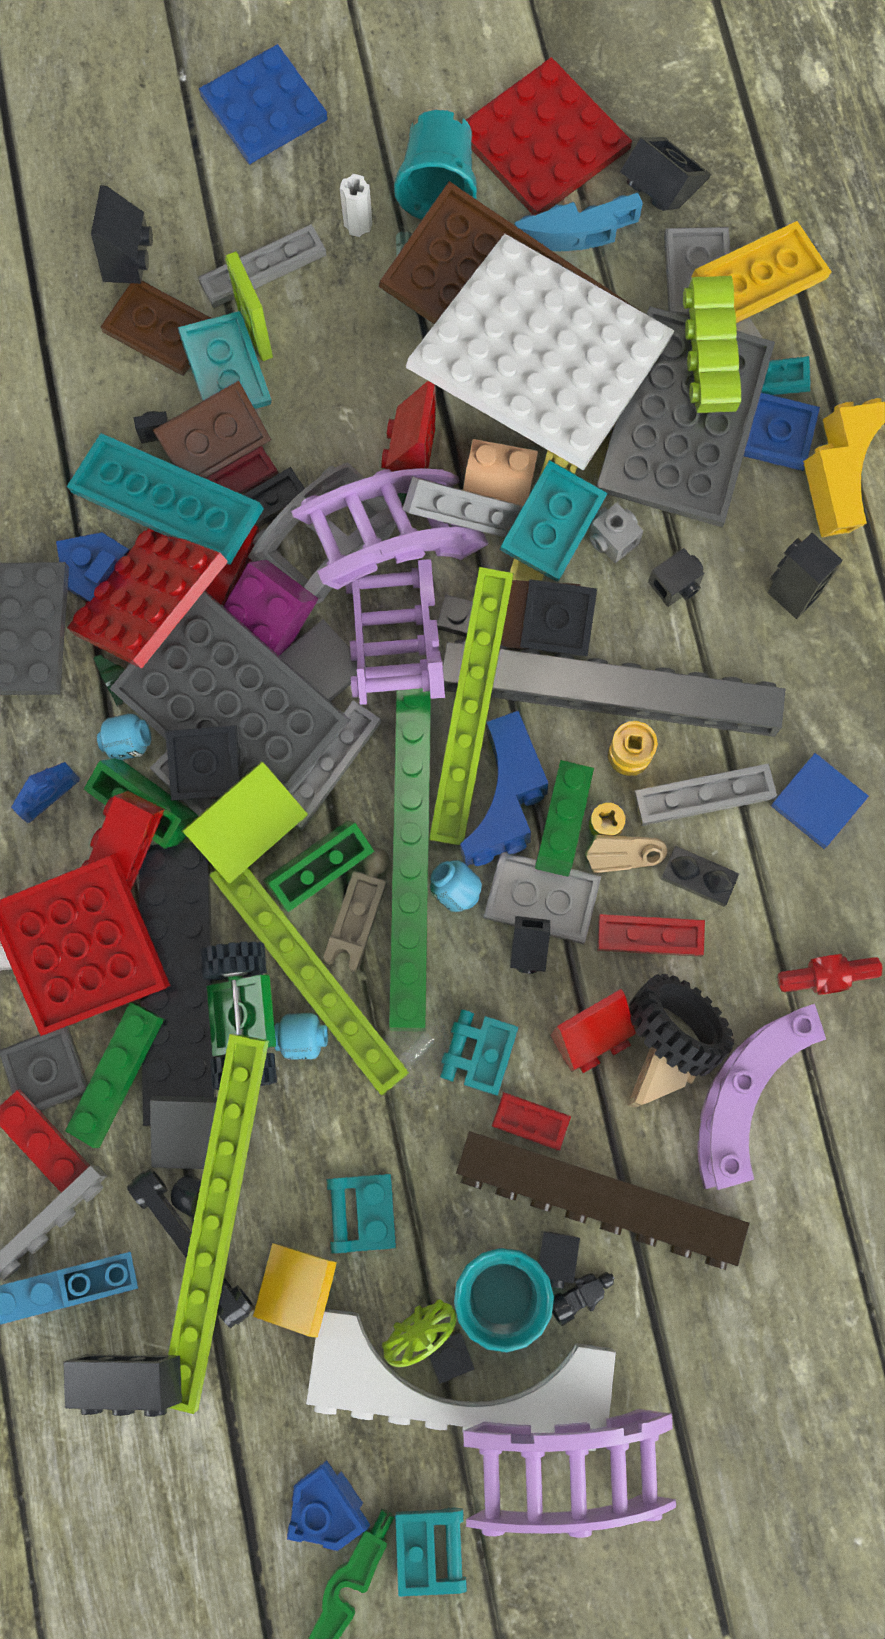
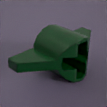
M100 655L94 657L93 659L116 706L124 704V701L111 691L110 688L125 669Z

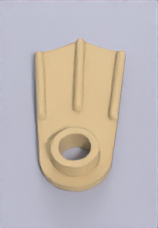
M595 835L585 855L591 865L592 872L602 873L657 865L666 858L667 847L662 840L657 838ZM651 851L657 852V854L653 857L647 856V854Z

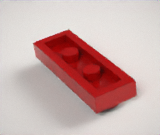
M606 914L598 916L597 951L697 957L704 955L705 920Z
M21 1089L15 1091L0 1105V1127L61 1193L90 1166Z

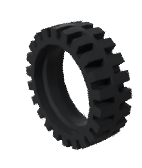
M656 974L640 988L630 1001L631 1023L638 1027L635 1030L638 1036L646 1038L644 1044L648 1048L654 1047L656 1049L654 1054L661 1059L664 1056L667 1059L666 1064L672 1068L677 1065L678 1070L684 1074L689 1071L691 1076H706L732 1051V1046L734 1045V1039L731 1038L733 1036L732 1029L727 1027L729 1025L727 1019L720 1017L722 1014L721 1010L718 1007H712L711 1003L713 1001L708 996L703 998L701 996L702 991L697 987L691 989L689 982L683 980L680 983L679 978L674 975L669 977L668 974ZM663 1008L680 1017L692 1029L699 1041L683 1032L670 1019Z

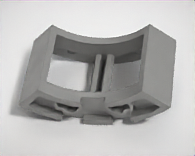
M348 462L337 467L329 466L318 479L307 486L279 513L267 529L261 530L253 540L255 546L248 557L253 562L267 559L319 599L316 604L323 602L332 587L322 583L317 571L327 566L328 557L308 580L276 549L286 535L300 521L293 517L291 511L300 507L304 499L313 495L321 496L339 487L365 479V477ZM379 496L361 501L376 537L382 539V541L388 539L394 531L396 523L384 497ZM325 516L341 555L347 556L363 549L364 541L358 529L347 536ZM313 523L310 525L306 524L317 534Z

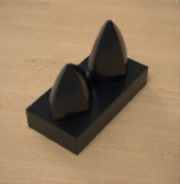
M675 846L661 880L725 907L739 873Z

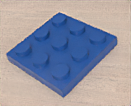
M278 44L199 88L202 99L249 165L328 120L327 111Z

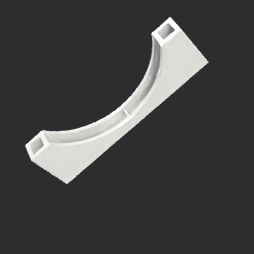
M325 1308L319 1334L315 1340L306 1404L314 1405V1411L322 1414H336L337 1409L352 1411L351 1417L372 1420L374 1414L388 1416V1422L400 1425H410L411 1419L426 1421L425 1427L435 1430H447L448 1425L463 1426V1432L484 1421L531 1425V1433H555L554 1426L557 1424L582 1422L589 1423L590 1429L607 1427L606 1419L609 1418L616 1352L612 1348L575 1343L563 1362L551 1374L533 1387L497 1400L479 1402L457 1401L428 1393L412 1385L390 1368L371 1344L363 1328L359 1313ZM596 1448L588 1449V1451H596Z

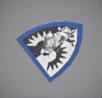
M426 1019V1032L391 1031L383 1038L409 1072V1075L397 1083V1085L417 1104L427 1095L441 1075L444 1065L441 1063L444 1052L447 1053L449 1043L447 1019Z

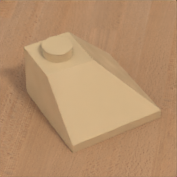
M651 1047L648 1050L627 1105L633 1108L644 1105L685 1087L686 1082L692 1084L696 1076H691L689 1071L686 1074L680 1072L677 1065L672 1068L666 1064L667 1059L664 1056L661 1059L654 1054L656 1049Z

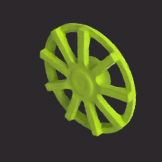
M437 1299L434 1304L424 1308L420 1305L415 1307V1313L406 1318L402 1323L396 1322L393 1325L395 1329L387 1341L382 1342L384 1358L387 1363L394 1367H406L425 1359L435 1352L448 1339L455 1327L457 1316L452 1305ZM446 1317H451L450 1323L436 1324ZM437 1332H444L439 1340L432 1345L437 1337ZM406 1348L402 1361H396L398 1354ZM427 1348L426 1351L412 1358L414 1351L419 1352Z

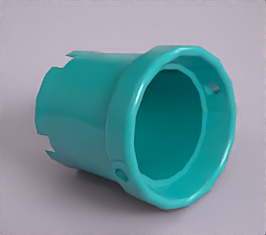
M431 110L419 115L418 123L415 125L411 124L404 162L400 166L394 182V196L400 207L411 216L423 220L449 181L477 199V179L472 171V130L464 118L461 124L459 121L454 120V113L451 111Z
M498 1248L483 1252L465 1266L456 1282L454 1306L458 1322L471 1340L487 1350L511 1352L526 1348L543 1334L552 1317L554 1295L550 1279L535 1259L520 1250Z

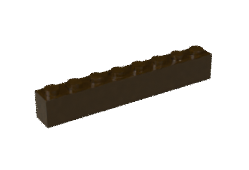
M471 1131L468 1132L456 1174L462 1175L460 1183L481 1189L483 1183L497 1187L496 1195L516 1201L517 1195L520 1194L532 1198L530 1203L532 1207L551 1212L552 1206H556L566 1210V1218L585 1224L587 1217L601 1221L599 1229L621 1235L623 1228L636 1233L635 1241L656 1247L657 1240L671 1244L669 1251L671 1253L691 1259L692 1252L706 1256L705 1264L726 1270L727 1264L739 1265L750 1224Z

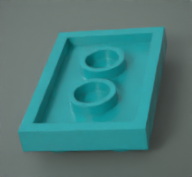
M241 311L178 327L179 335L202 401L239 381L254 409L271 405L272 399Z
M549 460L499 550L558 583L608 493Z

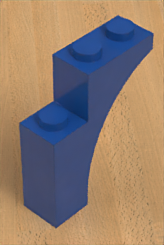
M519 711L486 722L487 737L496 759L498 779L495 795L485 818L475 831L460 843L461 855L467 866L471 864L482 866L491 862L494 856L504 852L515 854L524 850L527 847L526 844L531 843V831L520 804L524 803L526 806L533 805L543 800L545 795H548L547 778Z

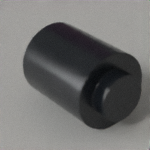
M189 1175L180 1178L174 1184L171 1190V1202L177 1210L194 1219L202 1180Z

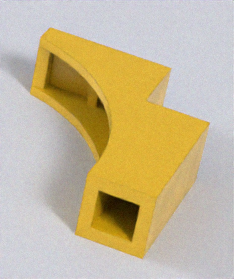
M881 398L868 400L862 403V405L854 406V402H845L835 406L834 412L823 419L828 444L814 450L815 454L803 461L821 537L850 533L867 524L861 495V473L869 444L876 432L885 423V402H882Z

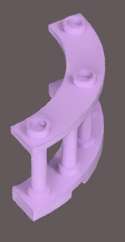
M418 468L394 472L384 469L375 473L372 477L355 481L321 496L313 495L304 499L301 502V506L291 512L294 518L308 525L313 523L329 560L326 567L317 571L322 583L338 590L350 582L377 571L378 567L376 564L392 558L398 564L422 558L425 555L424 551H435L437 556L462 560L488 545V541L481 531L450 524L451 527H449L448 523L430 518L427 519L432 529L417 531L416 528H412L406 512L402 510L403 506L398 493H408L412 476L451 487L460 482L458 476L443 469ZM383 496L400 535L384 541L377 538L361 501ZM348 506L364 541L363 549L345 556L341 555L325 516Z
M431 559L418 560V568H411L412 572L365 575L346 585V593H353L356 640L350 641L351 661H357V676H351L352 697H359L360 705L367 704V693L423 688V692L430 691L431 699L445 698L443 666L438 647L437 620H430L429 606H435ZM413 585V588H420L421 604L415 605L413 609L362 613L360 589ZM416 622V625H423L424 635H417L418 639L364 643L363 626ZM415 652H419V656L426 655V659H420V663L366 667L365 657Z
M815 1004L795 1010L761 1027L736 1047L720 1067L707 1092L700 1116L698 1161L704 1189L716 1186L717 1190L754 1180L749 1154V1133L756 1103L765 1085L781 1065L802 1049L826 1040Z
M637 1409L627 1414L607 1418V1427L590 1429V1424L587 1422L557 1424L554 1426L555 1433H531V1425L502 1424L485 1421L464 1430V1447L478 1448L479 1453L483 1455L485 1509L467 1518L466 1527L482 1529V1534L485 1536H500L505 1532L568 1533L571 1537L584 1538L591 1536L593 1530L620 1527L641 1521L661 1520L662 1514L676 1508V1499L657 1496L655 1441L659 1440L660 1434L673 1429L672 1413ZM640 1441L642 1494L627 1500L625 1450L629 1449V1443ZM606 1447L607 1450H610L612 1505L587 1509L585 1455L589 1453L588 1449ZM502 1451L521 1452V1456L525 1458L527 1512L500 1510L499 1454ZM565 1451V1454L569 1455L571 1511L543 1513L541 1457L545 1456V1452Z

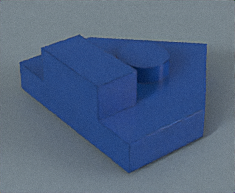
M102 532L56 541L59 562H66L69 566L68 590L86 602H90L93 599L95 588L109 578L115 570L117 561L126 556L130 551Z
M66 762L46 768L28 777L11 808L25 822L30 823L77 784L80 778Z
M327 1460L294 1485L291 1521L288 1526L287 1540L300 1543L307 1541L323 1545V1548L339 1551L369 1528L370 1523L360 1510L363 1502L341 1471L336 1474Z

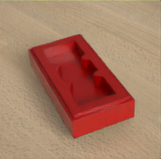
M503 1092L491 1127L560 1151L571 1116Z

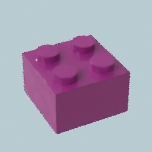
M266 559L248 563L224 608L277 655H281L291 646L319 598Z

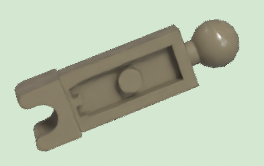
M376 847L373 848L375 852L362 860L365 873L357 871L352 873L339 915L323 956V963L332 965L338 954H349L350 961L348 966L354 974L359 970L365 952L364 949L366 948L387 885V881L377 877L378 874L383 873L388 868L390 859L385 850Z

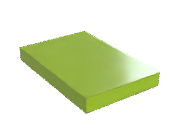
M237 251L226 255L225 261L237 310L242 313L247 331L260 360L266 361L273 358L263 308Z
M260 762L187 825L182 832L230 884L308 814L264 762Z

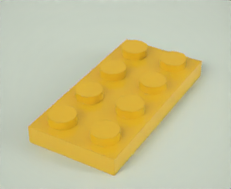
M796 221L695 269L691 278L732 276L736 323L826 280L831 274V270L799 222Z

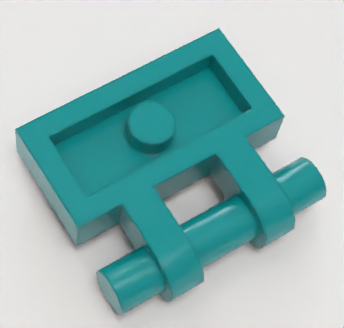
M461 1009L458 1021L453 1022L451 1028L453 1037L448 1053L444 1052L441 1063L444 1065L440 1078L453 1082L457 1069L467 1071L464 1086L498 1096L519 1027L485 1016L480 1030L471 1027L474 1013ZM467 1038L477 1041L471 1060L461 1057Z

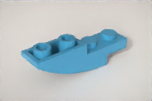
M638 192L629 196H618L613 201L599 206H589L582 212H578L575 203L572 202L566 205H556L549 211L537 215L524 216L519 221L514 222V225L552 251L584 250L615 242L617 229L639 222L643 203Z
M131 1252L0 1285V1325L138 1289Z

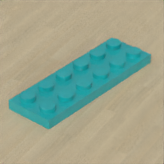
M100 433L67 485L71 493L158 533L182 538L220 552L228 561L226 563L228 565L233 561L264 510L258 501Z

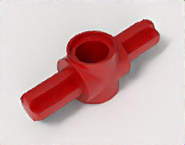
M835 954L811 959L807 968L781 971L777 975V982L781 992L784 993L812 988L813 992L817 993V995H824L849 990L854 981L880 978L883 968L878 957L848 961L842 954Z

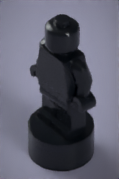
M605 1272L597 1278L593 1273H590L581 1278H574L576 1287L563 1294L558 1292L554 1295L552 1314L561 1326H564L575 1319L574 1315L580 1309L588 1306L587 1309L593 1311L597 1303L604 1298V1289L614 1285L615 1278L613 1274Z

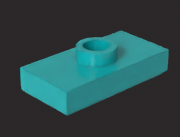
M809 356L770 360L761 393L781 395L811 391Z

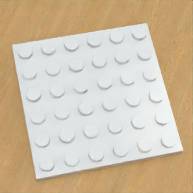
M504 234L410 355L406 368L584 470L671 340L674 330Z

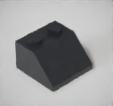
M641 137L620 171L628 178L626 182L630 187L639 192L644 191L652 197L650 202L662 211L679 209L712 175L666 137Z
M100 185L91 236L103 282L141 284L143 270H148L149 267L147 246H152L153 243L152 227L147 226L145 214L142 210L108 186Z

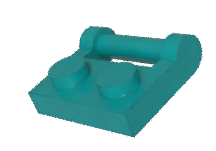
M391 1174L326 1179L327 1190L331 1191L334 1242H330L331 1254L396 1248ZM356 1188L358 1240H348L345 1189Z
M452 1507L442 1510L396 1512L398 1597L460 1594L466 1592L467 1579L462 1574L460 1523L464 1522L463 1508ZM434 1525H445L446 1578L436 1579Z

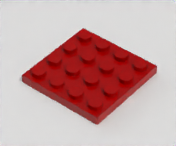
M552 57L466 119L472 130L471 150L532 215L550 210L630 150L632 140Z
M148 528L137 537L135 545L126 556L117 561L115 570L109 578L95 588L93 599L90 602L88 601L84 607L74 614L73 621L68 625L67 629L75 636L142 669L228 561L220 552L182 538L166 536Z
M115 853L0 899V942L40 1036L170 986Z

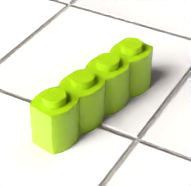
M732 276L692 277L689 287L684 288L683 306L684 309H689L690 319H687L685 324L686 340H691L692 351H688L687 367L688 371H693L695 381L690 383V402L695 403L697 413L736 412L741 403V381L736 339L737 328Z

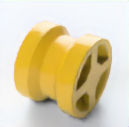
M614 803L598 805L589 820L591 834L593 836H619L625 825V814Z

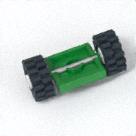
M230 942L228 944L207 946V948L201 949L203 979L228 980V982L207 986L212 1057H219L210 1060L212 1090H219L225 1061V1057L222 1056H226L230 1034L235 1033L269 1040L268 1048L276 1047L270 975H263V973H267L265 946L262 942ZM274 1053L266 1054L260 1086L277 1083Z

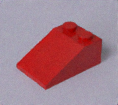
M427 381L397 406L395 419H389L387 439H391L389 449H383L381 468L389 469L391 472L418 468L429 469L436 431V387L432 382Z
M619 989L558 1025L550 1036L571 1072L580 1068L583 1074L601 1063L598 1056L609 1050L614 1056L631 1046L628 1039L634 1036L636 1032L630 1020L631 1014L626 996L622 989Z

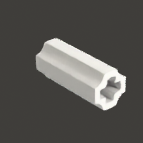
M352 174L350 177L343 179L340 185L344 227L349 231V235L360 237L362 234L370 232L372 227L370 185L365 182L364 176Z

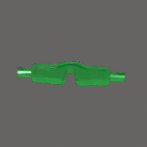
M381 1509L372 1529L368 1528L362 1533L349 1560L332 1573L325 1586L322 1611L307 1639H340L355 1615V1607L341 1597L340 1590L344 1587H349L365 1593L369 1589L376 1567L387 1547V1539L384 1537L395 1519L392 1513L389 1512L382 1525L387 1515V1510Z

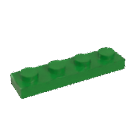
M129 1003L65 1132L92 1148H100L164 1018L137 1003Z

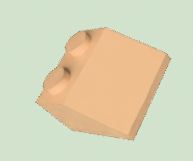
M473 439L463 490L524 506L531 493L538 451Z

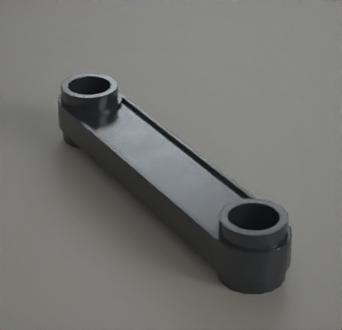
M152 1168L146 1172L143 1171L132 1180L127 1189L141 1208H150L187 1259L192 1232L164 1195L168 1189L160 1176ZM224 1277L217 1313L229 1328H232L249 1317L255 1307L238 1285L232 1288Z

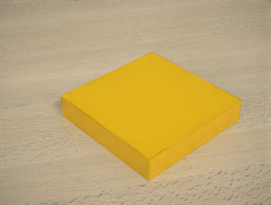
M272 1243L253 1317L309 1337H318L337 1262L281 1244Z

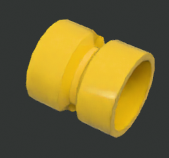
M629 721L620 725L614 733L608 750V759L612 768L619 774L634 776L644 772L650 765L658 745L657 736L653 729L643 722Z

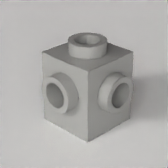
M616 502L609 509L603 507L597 512L592 521L589 536L594 548L600 553L605 552L616 564L640 544L644 531L638 525L635 515L629 509H623Z

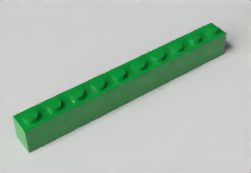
M423 688L396 690L390 1031L426 1032L431 697L430 691L423 692Z

